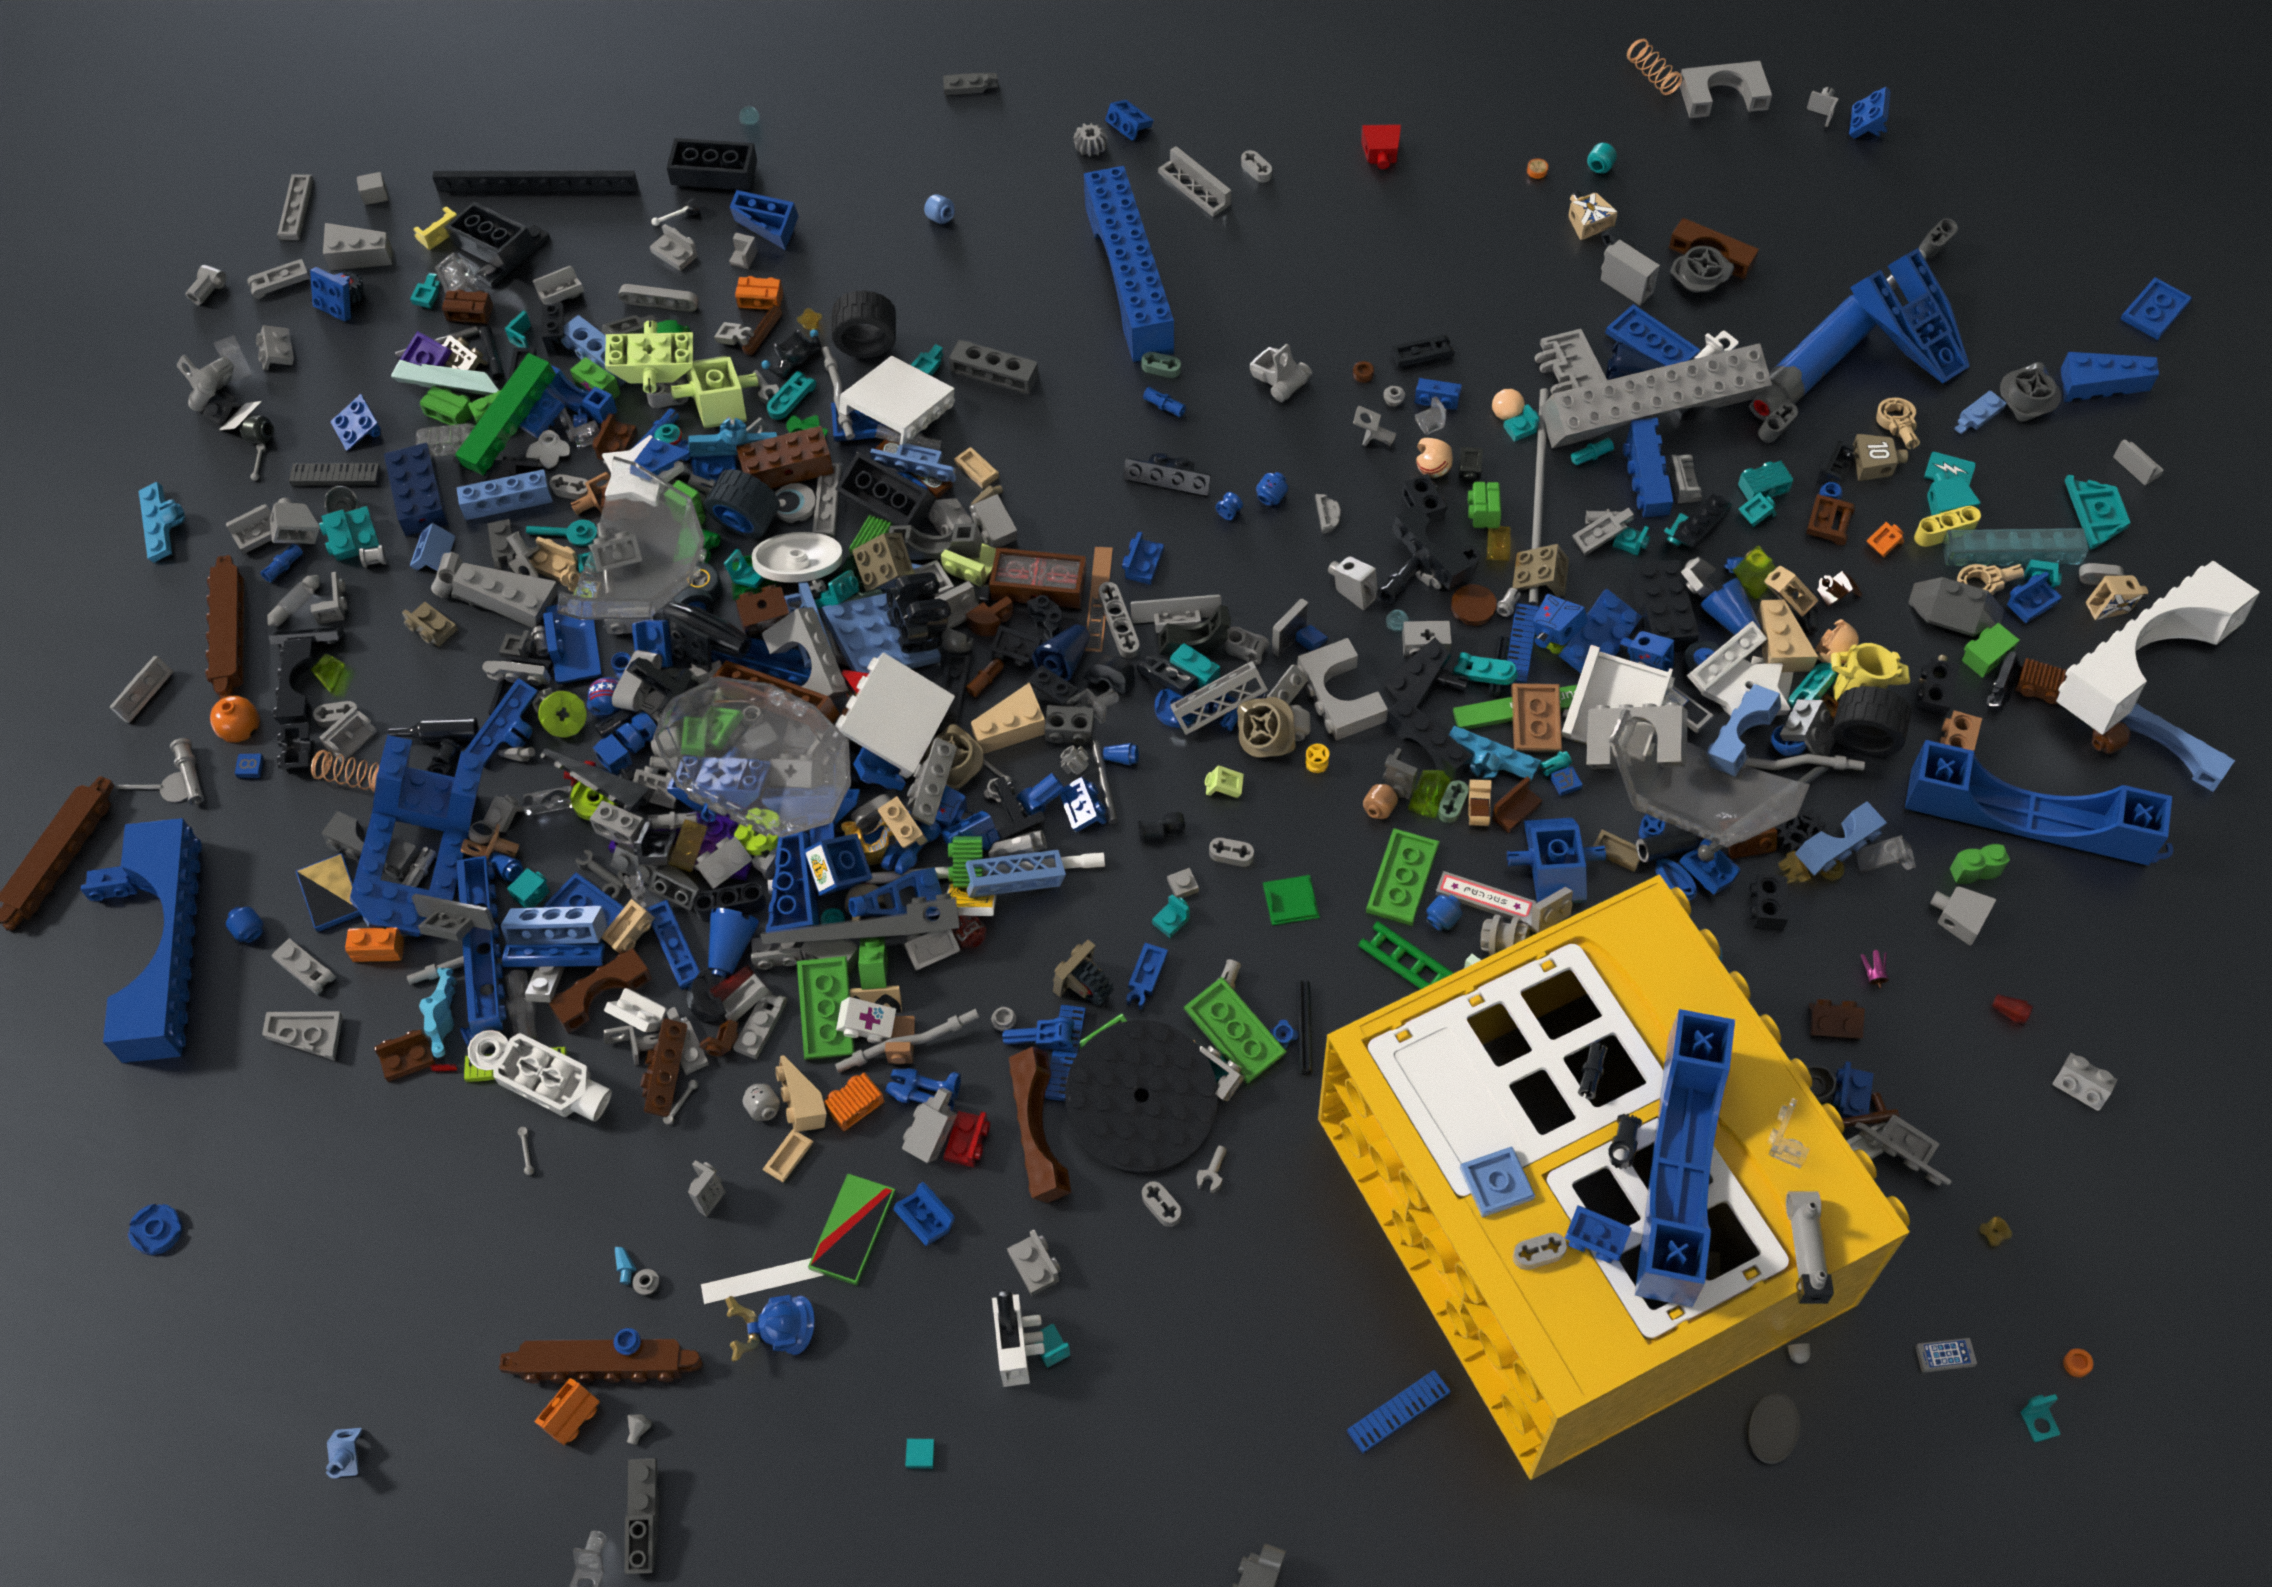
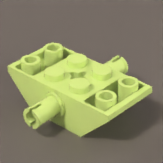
M646 321L644 323V334H606L605 369L630 384L643 383V391L649 393V387L651 386V393L657 391L656 383L674 382L693 368V332L657 333V323L651 321V327H649V321Z
M722 356L693 361V368L685 373L689 384L671 386L673 400L691 396L694 398L705 429L720 426L728 416L733 421L734 418H738L743 422H747L742 388L758 387V378L756 373L737 376L731 357Z

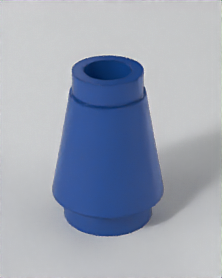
M1133 743L1105 746L1103 757L1104 760L1132 766V764L1138 763L1139 747L1138 745H1133Z
M493 852L488 859V862L491 865L493 864L494 869L505 881L514 882L523 873V866L519 860L499 852Z

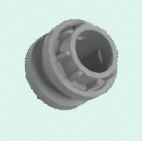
M1495 915L1493 919H1486L1481 930V949L1489 952V956L1529 938L1530 926L1522 923L1521 918L1513 917L1511 924L1504 923L1502 915Z

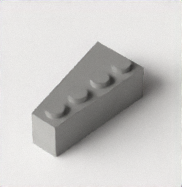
M462 563L452 579L453 594L531 628L539 626L544 617L543 613H546V607L552 604L557 595L556 581Z

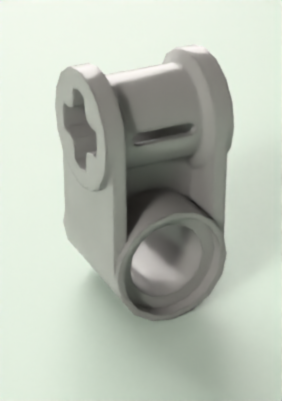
M680 377L674 382L656 383L657 391L651 393L650 386L649 393H646L649 405L652 408H662L685 404L689 397L673 400L671 386H676L675 383L678 385L686 384V380Z
M1240 627L1229 628L1227 630L1228 640L1224 643L1225 652L1247 662L1252 661L1254 665L1260 664L1264 650L1268 649L1270 645L1269 640L1262 635L1254 634Z

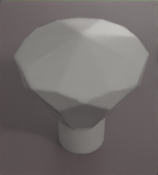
M643 1414L627 1415L630 1431L627 1442L637 1445L640 1436L653 1423Z

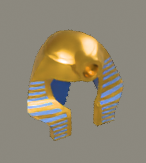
M880 818L877 827L867 834L862 833L859 826H856V822L849 821L841 824L842 830L845 831V836L858 834L868 866L882 863L884 853L889 844V837L894 835L889 827L884 829V826L888 825L883 818Z

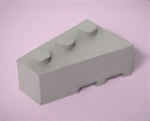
M325 223L323 256L330 271L392 265L393 249L386 232Z

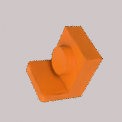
M1885 522L1867 540V544L1884 558L1897 544L1902 545L1904 543L1902 536L1904 533L1895 524L1891 526Z

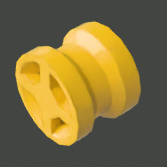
M1313 744L1306 750V768L1313 773L1324 772L1329 763V750L1322 744Z

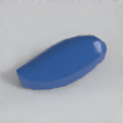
M1666 858L1656 861V874H1660L1670 889L1674 887L1680 888L1688 901L1696 897V885L1692 877L1682 866Z

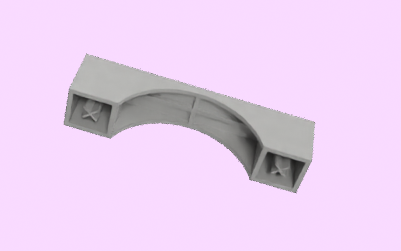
M1759 343L1553 393L1540 407L1550 445L1553 449L1593 439L1608 431L1631 423V420L1645 419L1691 407L1710 406L1715 409L1752 400L1761 390L1768 389L1772 382Z

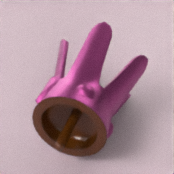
M1873 951L1874 970L1871 968L1866 956L1861 954L1863 964L1867 970L1869 984L1879 985V988H1882L1881 984L1889 981L1886 973L1887 952L1884 953V965H1882L1879 951Z

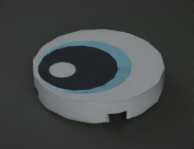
M791 483L781 487L775 493L780 501V508L775 515L782 521L794 523V521L800 520L801 522L812 516L815 511L816 497L814 492L806 485Z

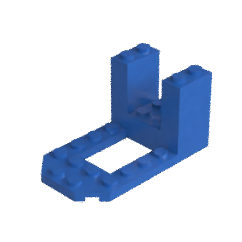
M387 735L376 777L372 814L350 894V902L361 913L368 927L384 929L397 927L401 934L419 937L423 934H421L418 925L427 917L418 915L412 896L420 894L453 901L458 880L457 860L463 859L464 853L461 852L463 840L468 838L486 756L461 751L455 777L408 767L412 740ZM396 821L444 831L429 890L381 880Z

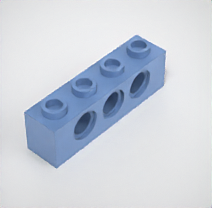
M577 315L564 325V337L561 339L562 344L567 349L575 351L581 360L586 357L606 370V336L581 316ZM606 370L608 373L616 377L618 386H622L626 382L625 380L619 378L618 376Z
M544 469L456 487L459 506L465 520L553 502L550 484Z
M602 906L511 908L500 926L507 945L598 943L608 925Z

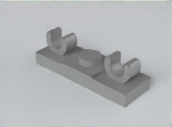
M153 656L109 708L122 720L130 723L174 671L158 656Z

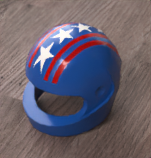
M612 677L600 678L589 687L587 708L593 716L606 719L622 710V708L614 707L612 704V696L619 682L617 679Z

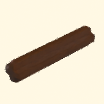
M774 305L753 332L754 336L749 337V344L742 347L745 354L752 356L781 317L782 309Z

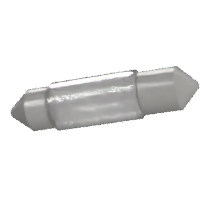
M306 576L285 595L267 615L268 625L280 626L288 617H291L319 587L320 576Z

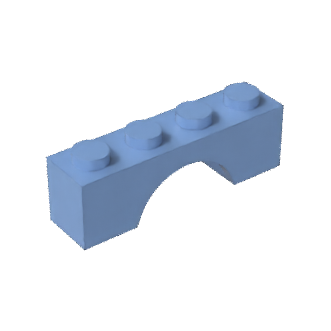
M1756 684L1752 686L1749 692H1745L1742 703L1738 709L1735 708L1733 710L1730 721L1721 728L1715 743H1711L1707 750L1710 767L1732 776L1737 775L1747 760L1746 746L1740 740L1741 735L1753 726L1771 724L1781 709L1780 693Z
M1867 801L1853 810L1841 823L1845 838H1835L1821 831L1805 841L1795 855L1814 876L1822 870L1826 873L1837 864V860L1840 862L1845 861L1852 854V850L1858 852L1867 845L1866 841L1870 840L1873 842L1882 835L1881 829L1887 822Z

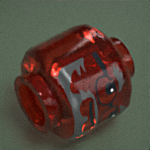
M959 916L960 928L951 929L956 941L963 948L978 947L986 937L985 925L977 916Z

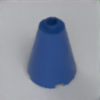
M1738 578L1722 585L1724 588L1718 592L1715 590L1701 603L1703 610L1734 636L1752 621L1760 630L1762 629Z
M716 908V910H711L708 969L712 971L713 976L726 978V975H732L758 928V919L750 915L749 919H745L742 916V912L731 909Z

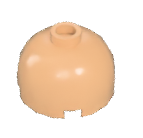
M1842 619L1834 623L1837 627L1833 631L1830 629L1826 631L1816 646L1815 651L1819 652L1817 659L1823 663H1831V654L1848 652L1852 645H1859V636L1856 630ZM1841 660V665L1845 664L1847 661Z

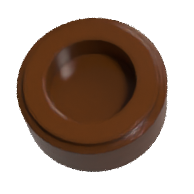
M1366 361L1356 363L1353 367L1354 379L1361 383L1371 381L1374 377V366Z

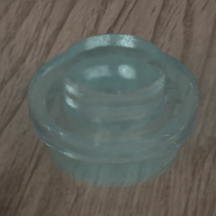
M751 106L742 108L739 114L740 122L744 125L755 124L759 120L758 111Z
M1399 609L1391 611L1386 617V625L1392 631H1402L1403 622H1409L1406 613Z

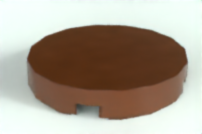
M1476 584L1462 586L1455 591L1452 597V613L1456 619L1462 620L1466 625L1479 626L1486 624L1496 612L1497 600L1494 594L1484 586Z

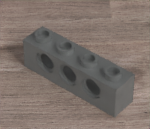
M958 340L949 357L950 371L1025 394H1030L1039 376L1038 362L963 340Z

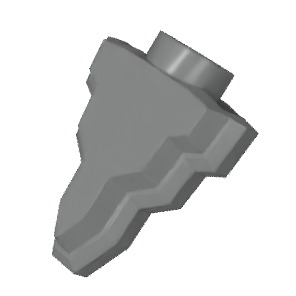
M1036 830L993 843L992 849H990L988 854L990 858L1035 853L1046 850L1047 842L1043 831Z

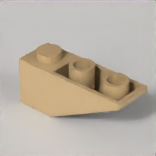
M784 1055L780 1056L779 1066H776L777 1081H782L781 1097L782 1101L787 1102L788 1108H786L788 1123H792L794 1132L824 1128L827 1113L821 1092Z

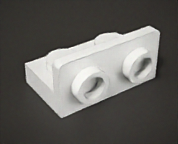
M629 988L623 990L618 1001L607 1002L604 1009L605 1012L644 1032L658 1031L667 1010L666 1007Z

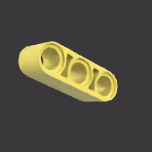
M1965 506L1926 517L1920 521L1914 535V540L1920 546L1929 547L1970 535L1975 531L1981 518V513L1974 506Z

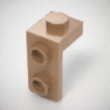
M895 1016L891 1038L915 1034L914 1016ZM885 1042V1054L888 1064H913L914 1045H911V1042Z

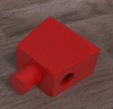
M1362 125L1361 143L1368 163L1377 164L1379 169H1387L1390 163L1397 162L1401 125Z

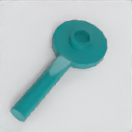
M577 520L572 522L568 528L526 526V534L563 536L567 537L568 541L577 547H585L592 544L593 539H596L598 536L597 527L589 520Z

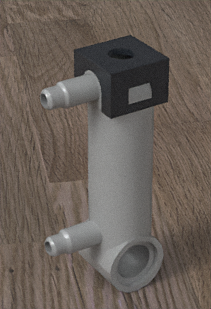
M1788 1191L1786 1195V1213L1788 1219L1791 1220L1799 1278L1796 1283L1798 1303L1828 1304L1834 1295L1832 1276L1827 1273L1820 1223L1821 1199L1819 1192Z

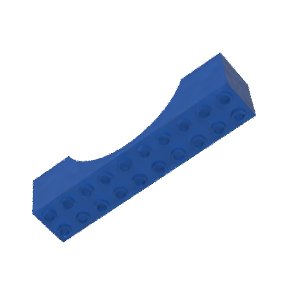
M1124 166L1084 173L1085 209L1094 238L1101 237L1108 255L1118 295L1123 331L1133 362L1141 361L1142 356L1147 352L1165 355L1174 354V319Z
M1925 740L1911 768L1905 809L2149 866L2168 838L2172 796L2125 785L2106 792L2084 796H2055L2036 793L2015 787L1992 775L1981 765L1975 752L1972 750Z
M183 818L125 824L121 867L138 889L147 891L161 900L164 913V927L157 951L144 971L128 986L107 998L103 1043L121 1063L182 1056V1047L186 1044L184 1025L188 1021L186 1002H189L190 998L187 986L188 980L191 979L189 962L190 958L193 957L191 938L195 935L193 916L197 913L195 894H198V883L196 878L197 873L200 872L198 854L202 851L201 840L193 833L192 827H189Z
M1679 1009L1669 1033L1634 1296L1693 1307L1705 1285L1711 1235L1707 1216L1710 1168L1721 1102L1730 1070L1735 1019Z

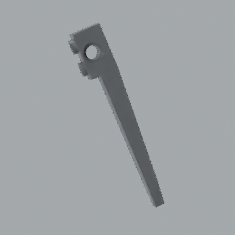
M950 893L936 895L935 900H926V896L911 898L912 903L906 905L907 913L761 933L762 944L910 935L960 928L957 897H951ZM929 907H936L940 911V917L930 919L926 914V910Z

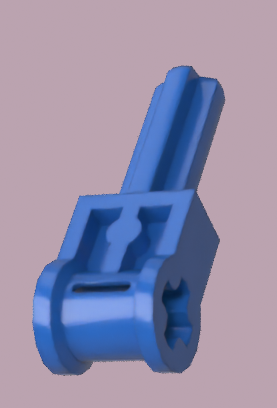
M1065 1017L1055 1018L1054 1020L1037 1021V1028L1005 1030L1002 1034L1003 1043L1006 1045L1036 1043L1040 1050L1070 1049L1073 1047L1071 1033L1075 1022Z

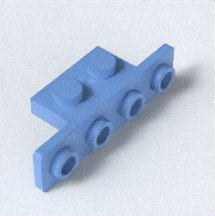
M907 443L904 445L899 444L896 454L877 449H871L870 451L871 459L885 467L894 468L900 472L916 473L922 477L937 478L943 482L956 481L955 468L940 464L943 457L942 451Z

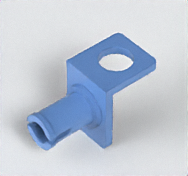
M362 1428L338 1429L334 1431L327 1442L329 1463L326 1467L328 1469L326 1473L329 1477L339 1478L341 1476H354L358 1474L356 1441L362 1434ZM344 1435H351L349 1437L339 1438Z

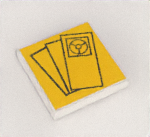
M949 884L947 893H950L951 897H957L959 916H994L997 895L969 898L967 888H953V884Z

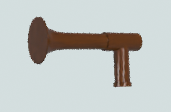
M1879 1092L1871 1094L1870 1099L1877 1112L1842 1118L1844 1128L1855 1126L1857 1122L1878 1124L1888 1122L1892 1115L1900 1118L1897 1109L1887 1110L1882 1100V1095Z

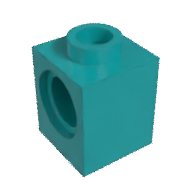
M528 868L507 888L512 899L523 908H535L550 892L546 884L547 879L540 872L534 873Z

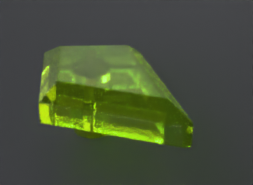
M325 653L311 671L330 693H333L345 665L340 660Z

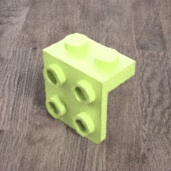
M982 543L980 558H966L945 549L941 554L942 568L948 574L970 581L981 587L992 573L996 549Z

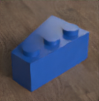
M736 190L730 205L732 215L737 223L786 250L799 217L794 202Z

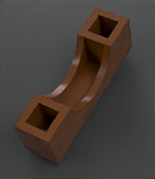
M1685 218L1681 219L1673 231L1669 244V249L1684 255L1691 248L1697 246L1715 248L1730 263H1733L1734 270L1732 275L1744 280L1755 265L1759 252L1758 248Z
M631 948L627 952L620 953L610 963L598 967L593 974L578 980L574 986L565 992L556 994L551 1003L548 1004L564 1029L570 1034L590 1021L589 1007L599 993L611 988H629L636 991L651 981L652 977L646 965L635 950Z

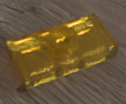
M1511 527L1488 528L1487 559L1509 561Z
M685 819L668 865L692 872L708 827Z

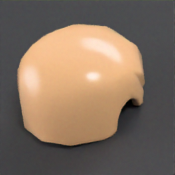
M1503 389L1495 395L1492 401L1493 412L1496 417L1504 421L1522 414L1525 406L1523 396L1514 389Z

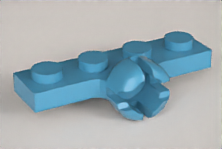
M728 418L720 425L719 434L688 436V451H690V457L738 455L736 446L777 437V433H747L746 424L742 420L734 418V425H730V418Z
M158 482L139 490L147 558L153 563L172 554L169 531L172 527L182 524L186 519L185 512L180 504L175 503V500L165 501L163 486Z
M1453 726L1449 733V736L1473 755L1470 768L1476 777H1479L1481 772H1484L1482 780L1492 779L1499 770H1506L1523 778L1528 776L1531 779L1530 781H1532L1540 766L1541 760L1463 728Z

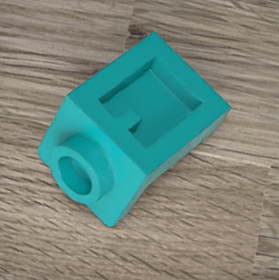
M1528 404L1524 406L1522 414L1504 421L1503 427L1513 441L1516 442L1537 433L1540 418L1538 413Z
M1761 492L1739 508L1740 513L1753 527L1770 514L1773 517L1777 515L1774 509L1776 507L1774 501L1769 496L1764 497Z
M1645 526L1642 532L1627 527L1621 534L1616 536L1613 546L1638 556L1641 549H1646L1651 537L1648 536V531L1650 527Z
M2031 559L2024 572V580H2029L2032 576L2036 574L2039 576L2047 571L2050 575L2046 582L2055 589L2056 586H2060L2062 573H2058L2059 563Z
M1172 894L1168 897V904L1152 919V924L1171 938L1190 919L1189 905L1182 898H1177Z

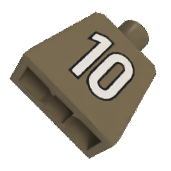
M1856 435L1853 443L1856 449L1853 455H1855L1854 461L1858 481L1892 476L1898 463H1907L1908 451L1895 450L1894 440L1891 437Z

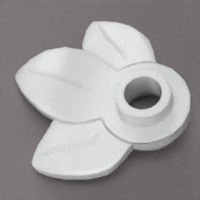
M546 430L539 436L537 442L529 446L526 458L540 459L541 464H544L543 467L550 469L557 465L559 456L569 455L570 447L567 442L560 440L557 433L552 430Z

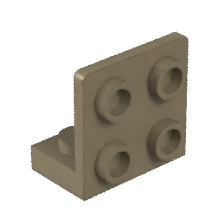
M883 533L853 549V555L866 592L872 591L893 579L915 574L901 533Z
M1558 544L1518 552L1512 588L1519 591L1547 585L1556 597L1565 596L1569 558Z

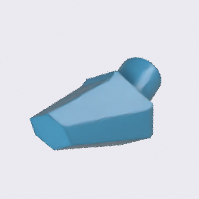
M615 1247L617 1271L621 1273L620 1284L629 1285L631 1284V1274L637 1269L625 1248Z

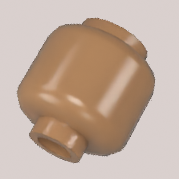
M1376 784L1372 786L1365 796L1363 807L1370 817L1385 819L1390 816L1396 807L1398 797L1391 786Z

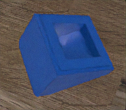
M1312 625L1296 632V641L1310 652L1318 649L1328 640L1327 636Z

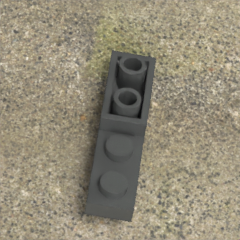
M621 842L616 846L610 866L649 884V891L690 911L693 909V899L698 894L699 888L687 875L671 863L662 866L639 865L638 855L634 854L633 848Z
M656 1458L628 1460L627 1516H625V1574L654 1572L659 1516Z

